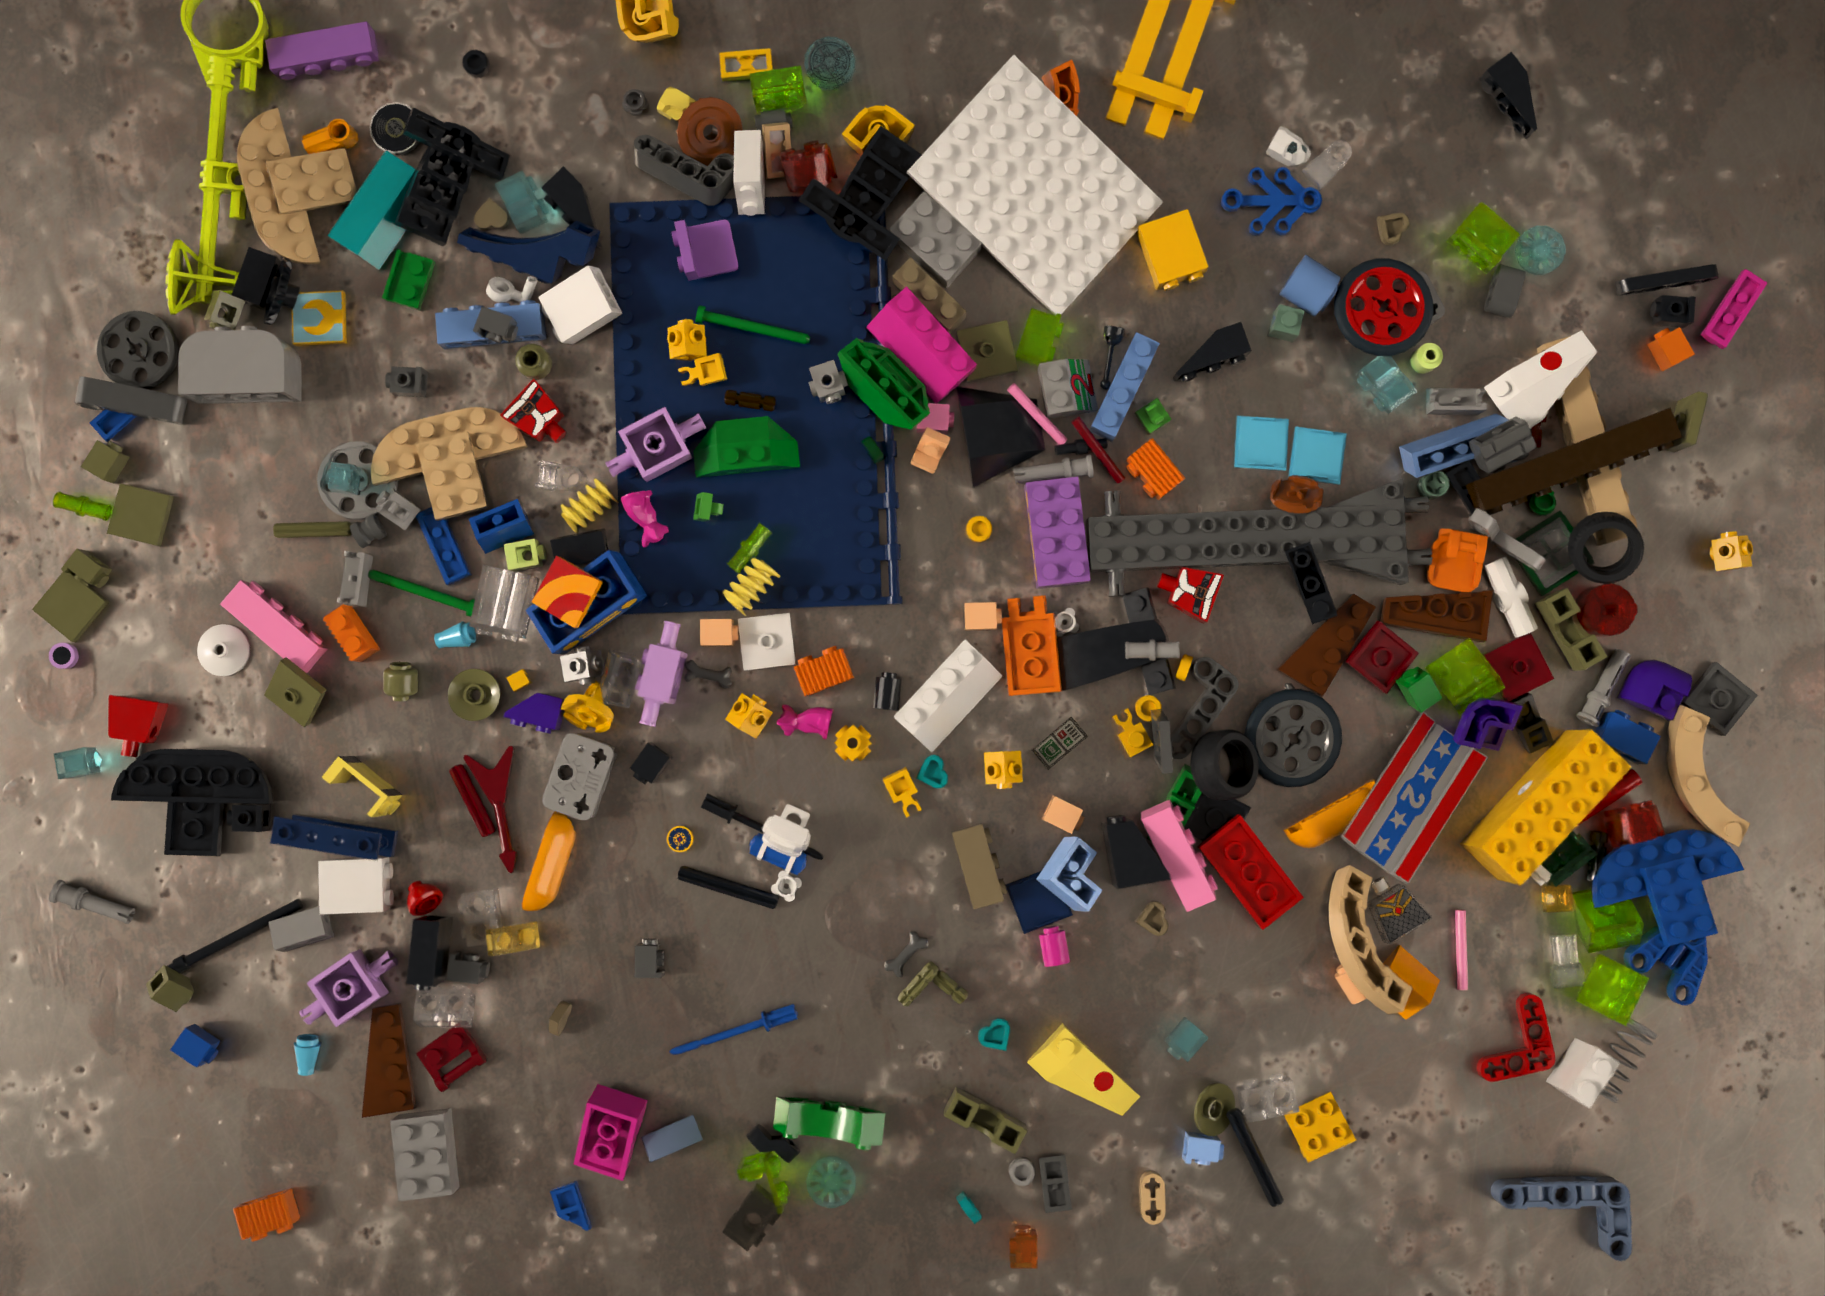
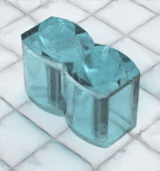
M522 170L495 183L498 193L520 235L548 222L545 214L549 213V210L543 198L537 199L534 191L538 190V187L532 175L527 177Z
M1378 356L1356 373L1359 377L1357 381L1361 388L1365 391L1369 390L1374 396L1373 402L1376 407L1382 412L1385 410L1388 414L1417 393L1413 384L1401 372L1391 356Z

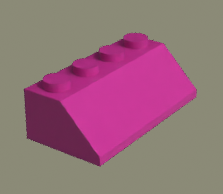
M907 286L890 300L867 326V329L882 346L889 348L925 385L926 394L935 404H938L973 373L977 366L974 360Z

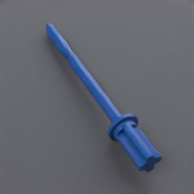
M794 1004L767 1013L762 1011V1019L707 1036L700 1041H692L671 1049L670 1053L678 1055L699 1048L702 1045L712 1044L763 1026L769 1032L773 1027L797 1020L798 1013Z

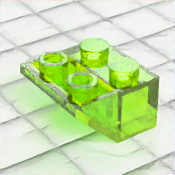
M801 65L750 73L751 91L756 112L782 108L796 110L801 108L802 105H807Z

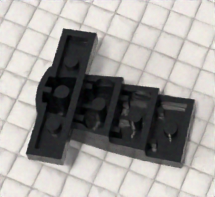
M413 108L410 111L403 134L428 147L409 184L394 224L440 246H444L447 243L453 221L458 216L463 194L467 192L472 168L500 181L504 177L510 155L481 141L474 132L465 126L451 122L444 123Z
M880 126L850 173L839 195L813 178L799 201L826 219L830 229L839 238L847 242H859L886 261L901 238L876 221L907 182L910 176L906 172L922 154Z
M1149 587L1126 593V596H1122L1129 623L1057 638L1062 691L1119 675L1138 667L1142 668L1149 695L1176 688L1168 658H1156L1155 661H1150V658L1126 659L1125 657L1126 642H1149L1150 640L1169 642L1165 627L1157 619Z

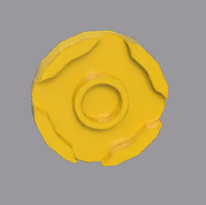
M598 681L592 683L584 695H568L561 706V710L565 711L563 714L564 718L580 729L586 730L587 726L596 728L595 732H606L610 729L614 720L613 712L604 704L608 688L604 700L601 685Z

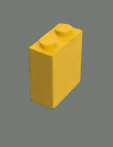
M1188 209L1138 226L1136 235L1156 290L1164 288V291H1168L1178 287L1179 282L1188 280L1191 283L1204 277L1203 274L1206 273L1209 266Z

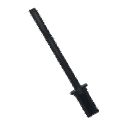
M707 793L701 808L728 820V824L733 818L764 834L762 831L763 824L736 812L737 804L733 806ZM810 847L802 850L803 853L815 859H823V855Z

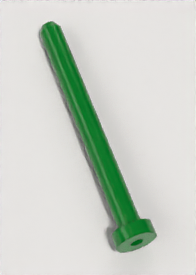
M699 305L697 309L695 323L703 324L706 321L802 344H808L810 341V336L805 333L706 311V306Z
M370 570L368 572V577L371 580L466 611V616L474 618L479 610L480 601L471 599L469 602L377 570Z

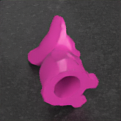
M651 490L634 492L621 497L623 507L628 516L644 528L642 536L643 547H647L649 543L660 541L663 539L664 534L669 533L668 527L658 523L656 520V511L650 502V496L653 494Z
M785 704L782 705L783 713L780 719L777 720V725L784 731V735L790 736L794 730L798 729L805 733H818L823 739H827L833 708L815 707L796 714L792 707Z

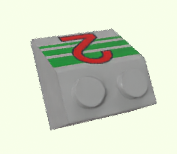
M1062 359L1039 364L1038 375L1045 413L1049 420L1098 411L1089 360Z

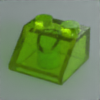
M1592 889L1571 893L1577 932L1588 953L1640 944L1644 922L1631 899L1594 908Z

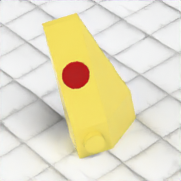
M1063 1023L1027 1061L1046 1081L1121 1116L1140 1098L1139 1094Z

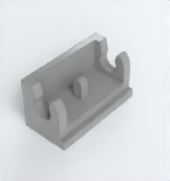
M1427 388L1426 415H1479L1487 410V403H1482V396L1486 393V390L1480 388Z
M344 551L345 564L340 597L337 598V603L366 607L370 583L368 572L372 569L373 556L367 553Z
M319 907L268 922L273 947L276 951L287 952L334 937L329 915L320 914Z

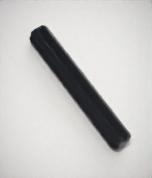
M681 866L678 871L677 879L771 909H775L778 904V895L686 866Z
M1239 1108L1229 1110L1226 1115L1269 1204L1272 1207L1282 1204L1284 1199Z

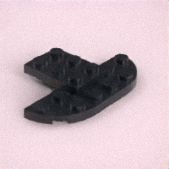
M158 749L138 756L126 770H122L114 784L111 801L168 802L164 855L221 856L224 803L273 804V796L270 783L263 770L254 761L242 754L226 750Z

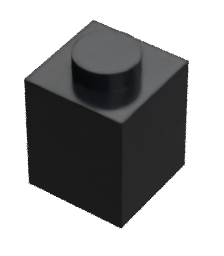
M648 742L630 767L635 772L633 777L645 785L647 782L655 783L673 757L652 742Z

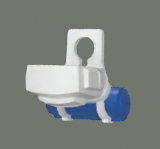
M787 804L781 817L774 815L766 820L762 828L764 834L758 833L752 838L749 844V854L757 857L756 859L758 860L762 859L785 869V872L788 874L791 872L798 875L805 869L807 863V855L802 850L807 849L811 838L809 830L805 828L810 814ZM789 814H797L801 818V824H795L787 820L786 817Z

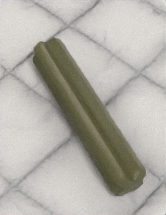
M348 521L276 523L273 526V534L277 538L351 536L350 525L352 524Z

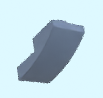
M694 1115L641 1137L650 1163L703 1140Z

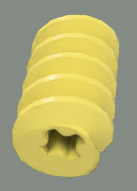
M596 478L594 479L596 488L586 485V495L578 491V501L571 497L569 498L571 507H567L564 504L560 505L562 517L576 534L579 533L577 524L583 528L587 527L585 518L592 522L595 521L593 512L601 516L604 514L602 505L608 509L612 508L610 499L619 503L607 486Z
M752 558L751 563L754 568L744 567L747 576L737 575L740 584L730 583L733 592L723 591L726 600L744 616L746 614L743 611V607L753 609L750 603L751 599L757 602L760 601L757 592L767 593L764 584L774 585L770 577L780 578V575L763 560Z

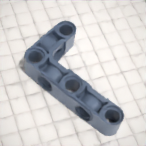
M1551 1176L1504 1178L1496 1180L1491 1186L1492 1197L1508 1209L1527 1210V1207L1580 1209L1581 1206H1596L1598 1243L1601 1250L1616 1261H1624L1632 1253L1630 1193L1626 1185L1613 1177ZM1616 1186V1194L1612 1197H1609L1610 1189ZM1564 1187L1563 1195L1556 1198V1191ZM1511 1188V1195L1507 1199H1502L1504 1190ZM1619 1240L1617 1249L1611 1250L1613 1242Z

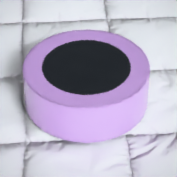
M57 643L49 651L51 664L60 669L72 668L79 658L77 648L69 643Z

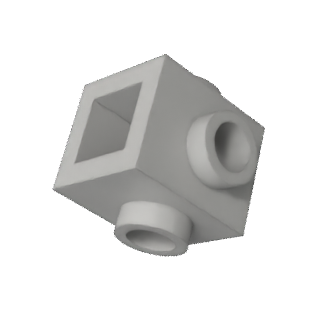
M834 360L809 368L813 381L808 382L813 397L818 396L821 403L825 401L827 404L835 403L841 400V396L846 395L843 387L848 386L843 371L838 372Z
M590 646L575 648V653L560 656L564 682L579 681L580 685L596 683L595 678L602 677L604 659L601 650L590 651Z

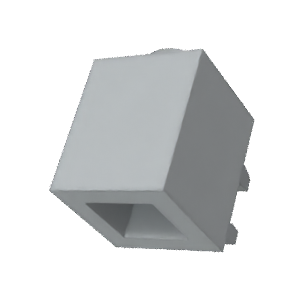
M390 488L388 492L384 490L376 500L378 505L375 509L404 530L407 529L421 510L415 503L393 488Z

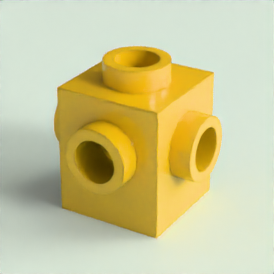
M684 319L679 320L677 325L668 328L667 340L669 343L670 359L693 361L694 359L707 356L704 325L694 324L693 320Z
M1737 531L1720 534L1721 539L1711 540L1710 557L1715 563L1716 571L1752 567L1751 555L1753 554V545L1748 540V535L1738 536Z
M741 693L725 720L757 739L773 712L764 707L767 702L755 694L750 698Z
M854 724L850 728L845 725L835 734L838 738L834 742L838 746L835 752L844 761L849 758L852 762L855 759L861 762L871 752L868 748L872 744L868 740L871 734L862 725L858 728ZM855 738L858 741L857 747L850 748L848 740Z
M1021 751L984 752L986 784H996L997 789L1012 788V783L1023 782Z

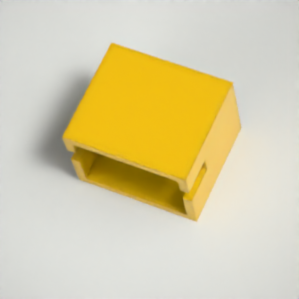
M521 669L507 677L514 692L532 684L525 669Z

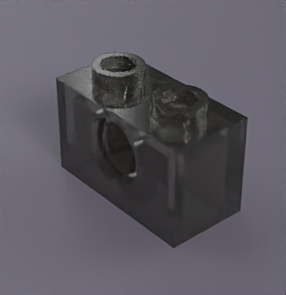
M756 1183L725 1224L722 1232L748 1252L752 1245L757 1247L766 1235L763 1230L768 1224L773 1226L782 1214L779 1211L782 1202ZM751 1213H756L760 1216L761 1222L753 1224L748 1220L747 1216Z

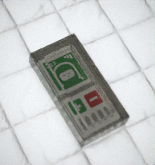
M1071 716L1031 749V751L1049 770L1084 741L1088 735Z

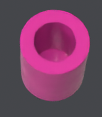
M1059 926L1043 928L1044 933L1039 934L1044 966L1051 967L1070 963L1065 930H1059Z

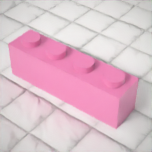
M240 580L220 605L283 659L287 657L305 673H308L328 650L322 645L324 640L313 631L308 633L302 627L304 623L293 614L287 615L283 611L284 606L274 598H267L263 594L265 590L254 581L246 582Z
M1169 799L1142 811L1141 820L1164 867L1170 874L1171 881L1186 911L1189 912L1216 900L1215 890L1218 889L1213 875L1208 876L1204 869L1207 864L1201 851L1196 853L1192 845L1196 842L1189 828L1185 830L1181 823L1184 817L1179 806H1173Z

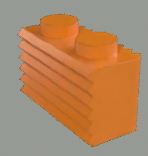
M1153 438L1126 459L1128 463L1126 468L1134 478L1140 477L1145 484L1143 489L1151 498L1156 497L1157 500H1160L1185 479Z
M343 604L323 617L326 626H329V630H332L335 639H338L337 643H341L340 647L344 648L343 652H347L346 656H349L350 661L363 662L380 650V647L352 606Z
M833 646L823 650V656L813 659L812 655L797 660L799 665L794 666V670L805 697L854 679L843 648L838 650L837 646Z
M292 1188L241 1203L233 1208L242 1240L251 1237V1241H257L267 1237V1232L276 1230L277 1233L288 1231L293 1228L292 1224L300 1219Z

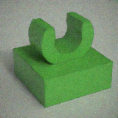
M1158 398L1135 412L1136 417L1148 435L1171 421L1170 416Z
M702 492L697 494L693 520L704 522L710 520V515H722L724 504L713 503V494Z

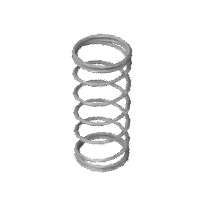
M1627 1017L1624 1020L1626 1025L1641 1038L1623 1031H1617V1034L1635 1051L1615 1043H1610V1047L1629 1064L1613 1058L1614 1060L1637 1070V1066L1625 1058L1613 1046L1643 1058L1645 1055L1623 1038L1620 1033L1648 1045L1653 1044L1642 1034L1654 1040L1658 1036L1647 1027ZM1616 1069V1072L1619 1073L1621 1076L1617 1074L1612 1075L1626 1082H1630V1079L1627 1076H1625L1622 1072H1620L1618 1069ZM1608 1081V1083L1615 1089L1608 1086L1604 1087L1615 1093L1623 1094V1092L1610 1081ZM1605 1089L1600 1093L1605 1098L1617 1103L1618 1098Z

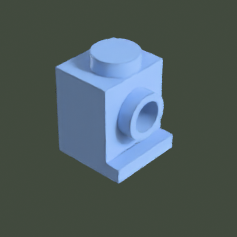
M1185 1131L1182 1153L1185 1163L1191 1164L1192 1159H1195L1194 1162L1201 1165H1210V1162H1218V1160L1222 1161L1224 1145L1221 1144V1140L1217 1136H1207L1202 1133Z

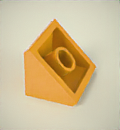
M1398 945L1383 964L1388 966L1402 981L1413 987L1404 1010L1398 1012L1401 1017L1407 1020L1431 1003L1440 980L1401 945Z

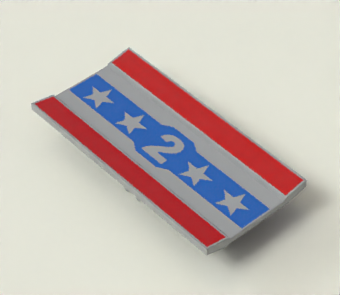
M1425 712L1420 713L1341 835V838L1351 847L1405 884L1410 883L1488 759V756L1472 747L1457 744L1453 740L1454 735L1437 724Z

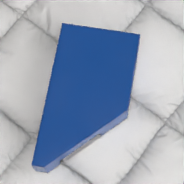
M577 1181L550 1190L558 1217L566 1221L569 1220L586 1231L592 1228Z

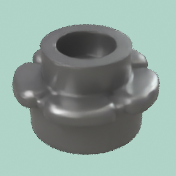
M632 89L625 93L622 105L626 112H631L632 115H639L642 113V110L647 108L648 100L642 91Z

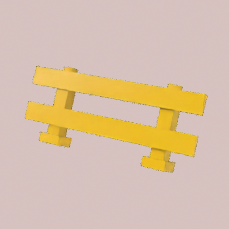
M1170 0L1148 1L1123 71L1117 70L1112 85L1117 87L1106 120L1125 126L1134 99L1137 96L1155 103L1144 132L1145 134L1164 140L1174 110L1184 113L1182 120L1192 123L1203 90L1194 87L1192 93L1182 91V87L1214 0H1192L1162 83L1143 77ZM1225 0L1224 2L1234 5L1236 0Z

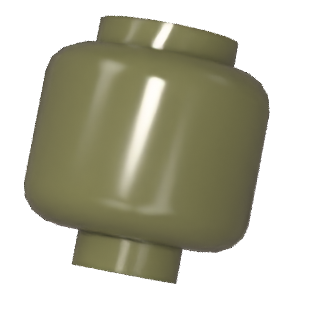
M526 344L516 354V366L526 378L540 380L550 373L552 359L542 346Z
M409 662L390 663V667L386 668L383 672L384 693L392 696L394 701H408L409 696L418 692V670L412 667Z

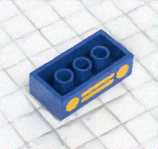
M608 550L582 569L603 581L579 628L570 626L535 604L526 609L527 614L552 654H567L647 597V594L621 553Z

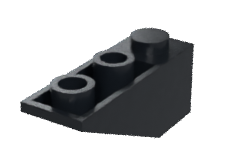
M1510 52L1488 68L1479 80L1484 91L1491 94L1496 100L1499 110L1503 114H1507L1513 122L1516 132L1527 139L1537 130L1528 73L1515 55Z
M563 166L541 187L546 194L543 199L554 210L558 207L564 213L561 217L568 225L579 221L597 229L585 189ZM600 237L596 245L599 249L602 247Z
M1242 322L1216 330L1176 372L1173 377L1174 381L1182 379V382H1187L1197 378V373L1206 371L1207 374L1222 369L1221 365L1230 362L1233 366L1246 361V356L1252 350Z
M1311 542L1285 550L1311 623L1315 624L1338 616Z

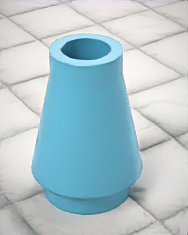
M462 621L442 632L436 633L434 640L439 649L444 647H469L471 643L476 641V632L470 622L465 623Z
M314 1034L297 1036V1041L294 1042L298 1075L309 1076L314 1074L321 1046L319 1036Z

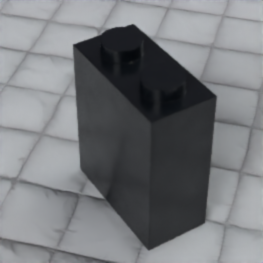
M424 915L413 919L406 984L415 985L414 989L431 990V987H437L439 983L446 980L453 917Z

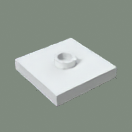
M790 613L738 619L744 671L796 665Z

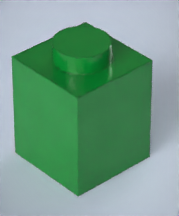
M1419 667L1407 670L1401 678L1396 680L1409 706L1420 713L1443 699L1430 674Z

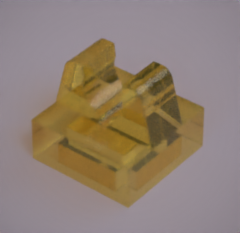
M1571 885L1541 886L1543 912L1573 911Z

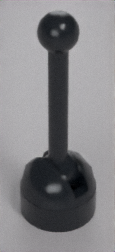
M1104 326L1103 339L1109 345L1104 379L1100 382L1102 389L1110 387L1109 375L1114 346L1122 341L1124 328Z

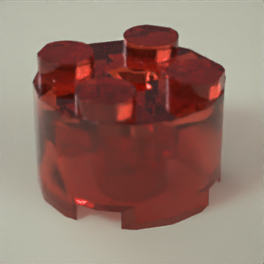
M815 140L803 144V149L795 151L794 148L780 152V163L789 192L796 193L798 192L797 187H807L813 178L823 185L832 183L831 177L833 179L838 178L831 149L827 143L819 144V141Z
M1603 584L1587 588L1575 600L1581 610L1577 613L1579 623L1587 633L1595 634L1596 637H1607L1623 633L1629 629L1635 619V615L1638 613L1637 604L1630 593L1616 584Z
M1652 800L1631 804V810L1628 811L1626 807L1604 811L1605 817H1603L1612 848H1618L1624 844H1636L1666 835L1657 805L1653 804Z

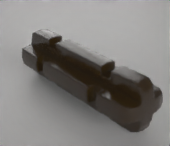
M726 390L724 402L727 405L735 406L738 404L739 407L758 410L763 408L765 411L771 412L774 411L776 406V399L773 396L765 395V397H762L760 394L740 392L739 394L734 390Z

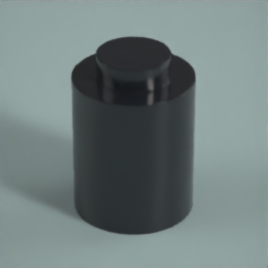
M881 672V677H876L874 709L899 711L902 679H897L896 673Z

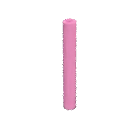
M1015 383L1007 389L1059 445L1067 441L1064 434Z
M1455 910L1457 990H1468L1466 910Z

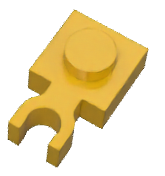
M720 353L694 359L695 368L682 367L678 369L679 373L689 372L690 374L687 381L681 382L682 386L692 385L698 379L701 386L727 380L722 354Z
M1127 708L1124 710L1127 714L1126 721L1121 722L1117 715L1112 717L1115 723L1124 730L1117 734L1131 758L1153 746V743L1141 722L1133 725L1132 714Z
M906 767L883 778V782L893 802L896 803L902 800L903 812L906 818L910 816L907 810L908 805L914 804L918 812L922 810L918 800L912 797L918 790Z

